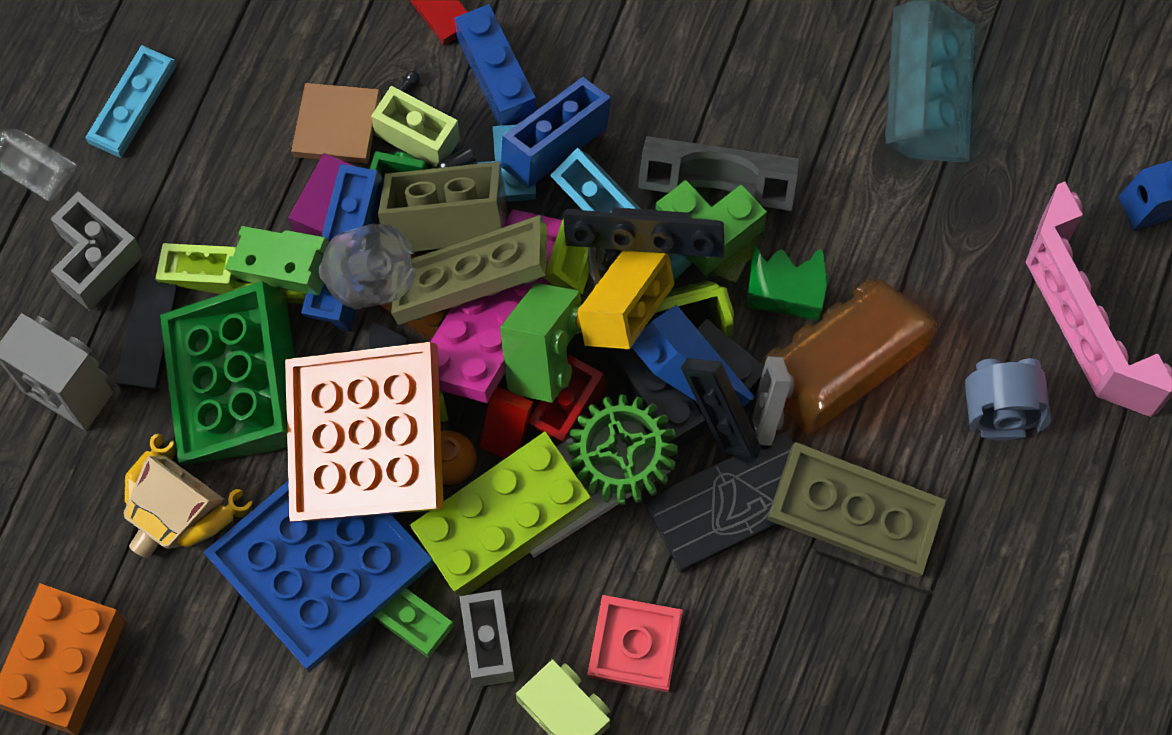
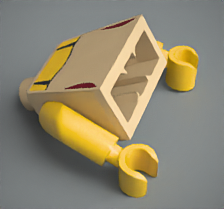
M154 434L151 437V451L144 452L125 475L126 508L123 512L124 518L139 529L129 547L136 554L144 558H150L159 544L170 549L181 546L190 547L206 540L233 521V516L237 518L246 517L252 511L253 501L248 502L244 507L234 505V502L243 495V490L235 489L230 493L228 505H221L224 500L223 497L172 461L177 453L174 440L170 441L166 448L158 449L164 442L162 434Z

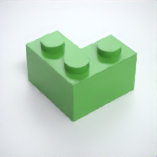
M687 180L656 202V210L691 213L693 219L719 220L724 223V258L686 255L705 276L760 234L765 227L767 211L742 185L734 189L713 207L700 196Z
M535 283L500 326L508 391L519 396L552 403L561 390L568 386L571 380L572 368L567 361L566 348L574 335L581 331L576 321L577 311L581 306L580 291Z

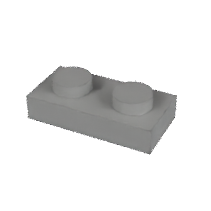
M767 356L748 420L760 445L772 446L776 430H780L783 425V408L786 398H791L793 393L794 379L792 374L788 373L783 357Z

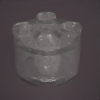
M368 224L336 235L324 251L318 273L330 293L340 303L353 309L369 308L400 299L407 293L415 277V267L412 268L410 256L414 253L408 239L395 227L386 224Z

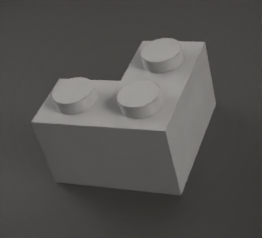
M77 192L51 218L60 236L74 247L51 272L61 288L90 311L144 255L136 239L80 192Z

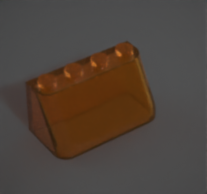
M868 279L853 292L855 297L844 305L841 301L832 305L823 314L824 320L814 327L811 324H807L793 336V343L783 350L780 347L774 348L761 361L765 366L767 356L783 357L789 374H792L794 379L793 393L791 398H786L784 409L808 437L812 436L929 348L939 324L927 311L882 279L876 282Z

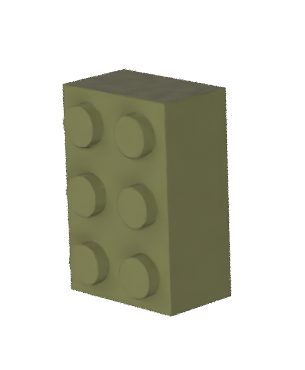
M500 161L385 174L378 215L386 253L410 255L418 251L442 249L505 227L507 198Z

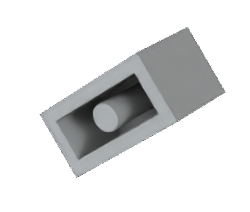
M501 590L459 596L474 688L515 681Z

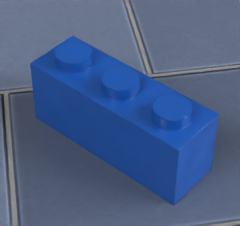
M485 5L455 17L457 40L498 125L519 124L536 111V97L490 5Z
M584 77L580 78L502 135L501 168L527 188L531 187L564 162L577 148L581 149L607 129L611 97Z

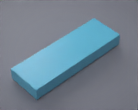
M141 45L85 137L87 142L122 158L176 68L175 60Z

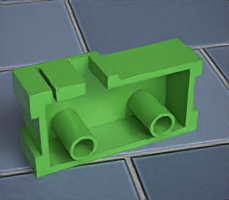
M241 226L238 234L241 238L234 255L229 256L225 266L228 272L238 280L253 283L263 281L273 287L320 295L324 285L322 278L329 261L333 262L337 248L325 237L287 230L283 233Z

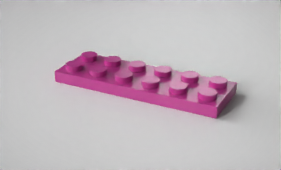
M513 209L506 219L505 227L538 215ZM542 216L547 226V268L562 220ZM540 277L534 282L522 283L502 290L493 296H484L466 302L457 308H451L431 340L432 343L438 344L439 391L487 403L505 373L500 326L535 283L554 285Z

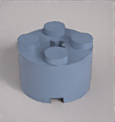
M1028 358L1019 362L1001 363L997 359H985L976 364L977 370L966 378L965 391L970 430L973 433L976 429L981 430L982 438L990 440L1019 439L1026 437V429L1037 426L1038 433L1047 428L1051 423L1046 375L1041 369L1039 360Z

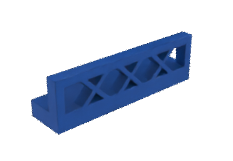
M340 164L321 237H325L335 246L337 251L333 262L329 261L322 278L324 285L320 295L306 293L301 312L307 318L332 322L339 330L351 332L368 266L367 262L379 223L378 212L384 179L377 170Z

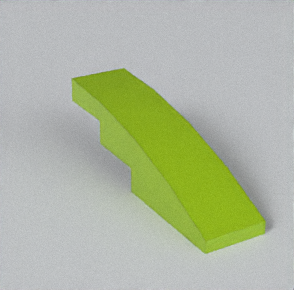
M163 243L155 278L157 282L176 284L179 287L216 294H224L254 284L253 282L238 280L225 269L229 256L234 255L236 247ZM274 287L286 294L287 303L304 304L306 293Z

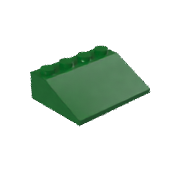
M260 281L161 314L178 463L186 465L274 452L287 448L285 360L294 359L295 354L286 294Z

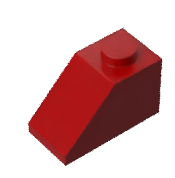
M571 355L567 357L568 364L572 368L571 380L568 386L561 390L552 403L541 400L528 421V424L532 427L546 432L547 435L562 443L570 437L572 429H579L581 427L577 421L580 415L587 418L590 417L589 406L591 404L597 405L607 389L604 373Z

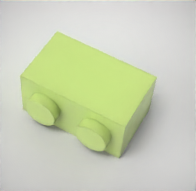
M393 86L389 88L371 115L375 136L435 168L441 160L451 155L460 141L458 120Z
M552 659L516 693L517 702L548 735H602L610 727V719L606 716L610 713L609 708L597 695L593 693L588 697L579 688L578 685L582 682L581 679L565 663L559 667Z

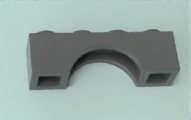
M646 136L642 152L638 188L669 193L687 180L693 188L709 187L732 192L742 185L762 207L792 211L799 158Z

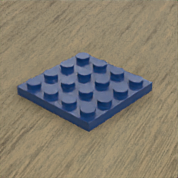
M289 480L203 552L309 673L434 565L433 559L391 514L291 522L289 516Z

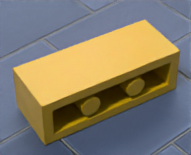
M623 250L599 283L595 285L584 303L578 308L576 321L578 328L582 330L585 346L630 349L675 285L669 254Z

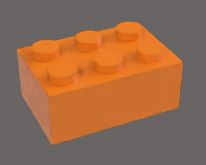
M39 583L0 673V709L72 735H78L126 620L116 609Z

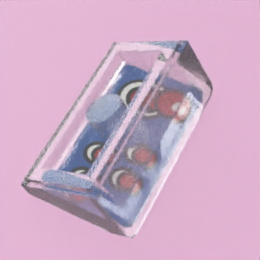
M19 129L3 130L0 136V171L46 200L52 201L73 175L77 166Z

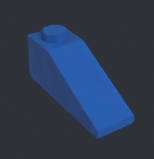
M677 305L647 325L632 345L633 350L654 375L695 401L692 390L681 370V366L687 358L722 362L742 407L754 398V395Z

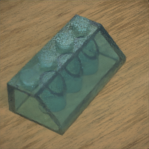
M914 0L893 8V24L891 27L892 42L891 58L889 61V92L887 95L886 145L908 158L967 162L970 155L975 24L939 0Z

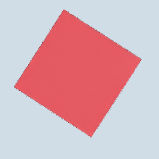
M602 595L587 677L669 692L683 610Z

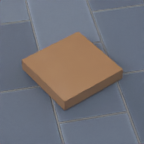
M305 83L291 150L293 156L320 159L323 153H326L344 162L368 164L374 135L371 115L380 103L381 94L379 89Z

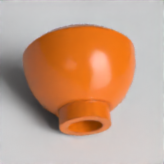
M453 430L441 431L443 485L459 484L470 477L476 467V449L466 435Z

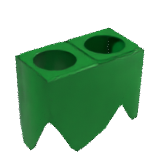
M754 243L746 307L819 321L829 275L827 278L825 273L822 250L815 251L810 261H805L799 267H795L785 251L781 249L775 252L769 261H765Z

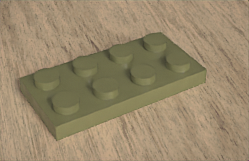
M538 215L396 264L391 314L397 324L421 320L430 314L448 308H457L466 302L484 296H493L502 290L522 283L528 284L540 277L546 276L547 226L542 216Z
M795 442L788 455L767 520L915 577H920L924 573L946 500Z

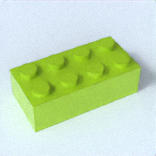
M543 432L443 502L444 509L431 510L410 524V526L452 590L459 596H465L480 588L529 554L530 551L595 508L596 504L547 433Z

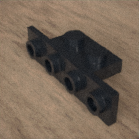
M613 207L612 212L566 209L563 215L566 246L724 258V223L719 220L693 219L691 213L619 207Z

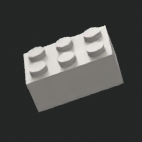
M21 313L0 341V364L23 393L87 431L113 395L112 389L106 382L108 376L98 368L100 363L89 355L91 349L83 342L72 336L67 341L57 335L58 329L44 318L37 316L34 321Z

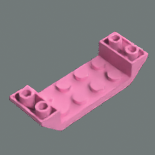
M1062 182L1057 185L1042 215L1026 259V264L1096 396L1150 417L1159 413L1172 396V368L1168 364L1163 363L1159 354H1155L1132 365L1128 364L1129 358L1126 348L1121 341L1115 340L1109 329L1110 322L1106 311L1102 306L1096 305L1091 295V285L1084 272L1078 271L1072 260L1073 252L1069 240L1083 216V207L1078 195L1074 192L1071 193L1066 182Z

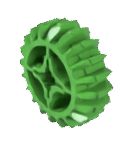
M620 395L619 405L613 406L611 399L605 397L603 399L604 410L599 411L596 405L591 404L589 410L592 418L589 419L583 415L577 418L578 423L584 430L572 429L570 431L571 438L579 443H572L567 446L568 453L577 456L569 462L572 470H581L576 476L581 484L590 481L587 488L590 495L597 494L603 488L601 497L603 502L608 503L613 493H617L618 503L625 505L626 494L632 493L635 502L638 503L642 501L640 490L645 488L651 496L657 493L652 483L654 480L664 485L668 482V477L661 469L668 471L675 469V462L668 458V456L678 453L677 445L668 443L676 437L674 429H663V427L667 426L669 420L666 415L655 418L658 411L656 405L651 404L642 411L643 400L640 397L634 400L632 406H628L626 395ZM620 421L640 424L650 434L643 435L642 432L628 433L623 429ZM609 426L610 435L608 440L602 445L596 446V451L590 452L596 435L604 427ZM617 434H620L622 443H626L628 466L625 465L623 456L619 457ZM656 447L650 464L645 470L637 474L635 470L636 460L643 454L648 453L649 448ZM602 464L603 467L617 466L624 473L625 479L605 476L594 466Z

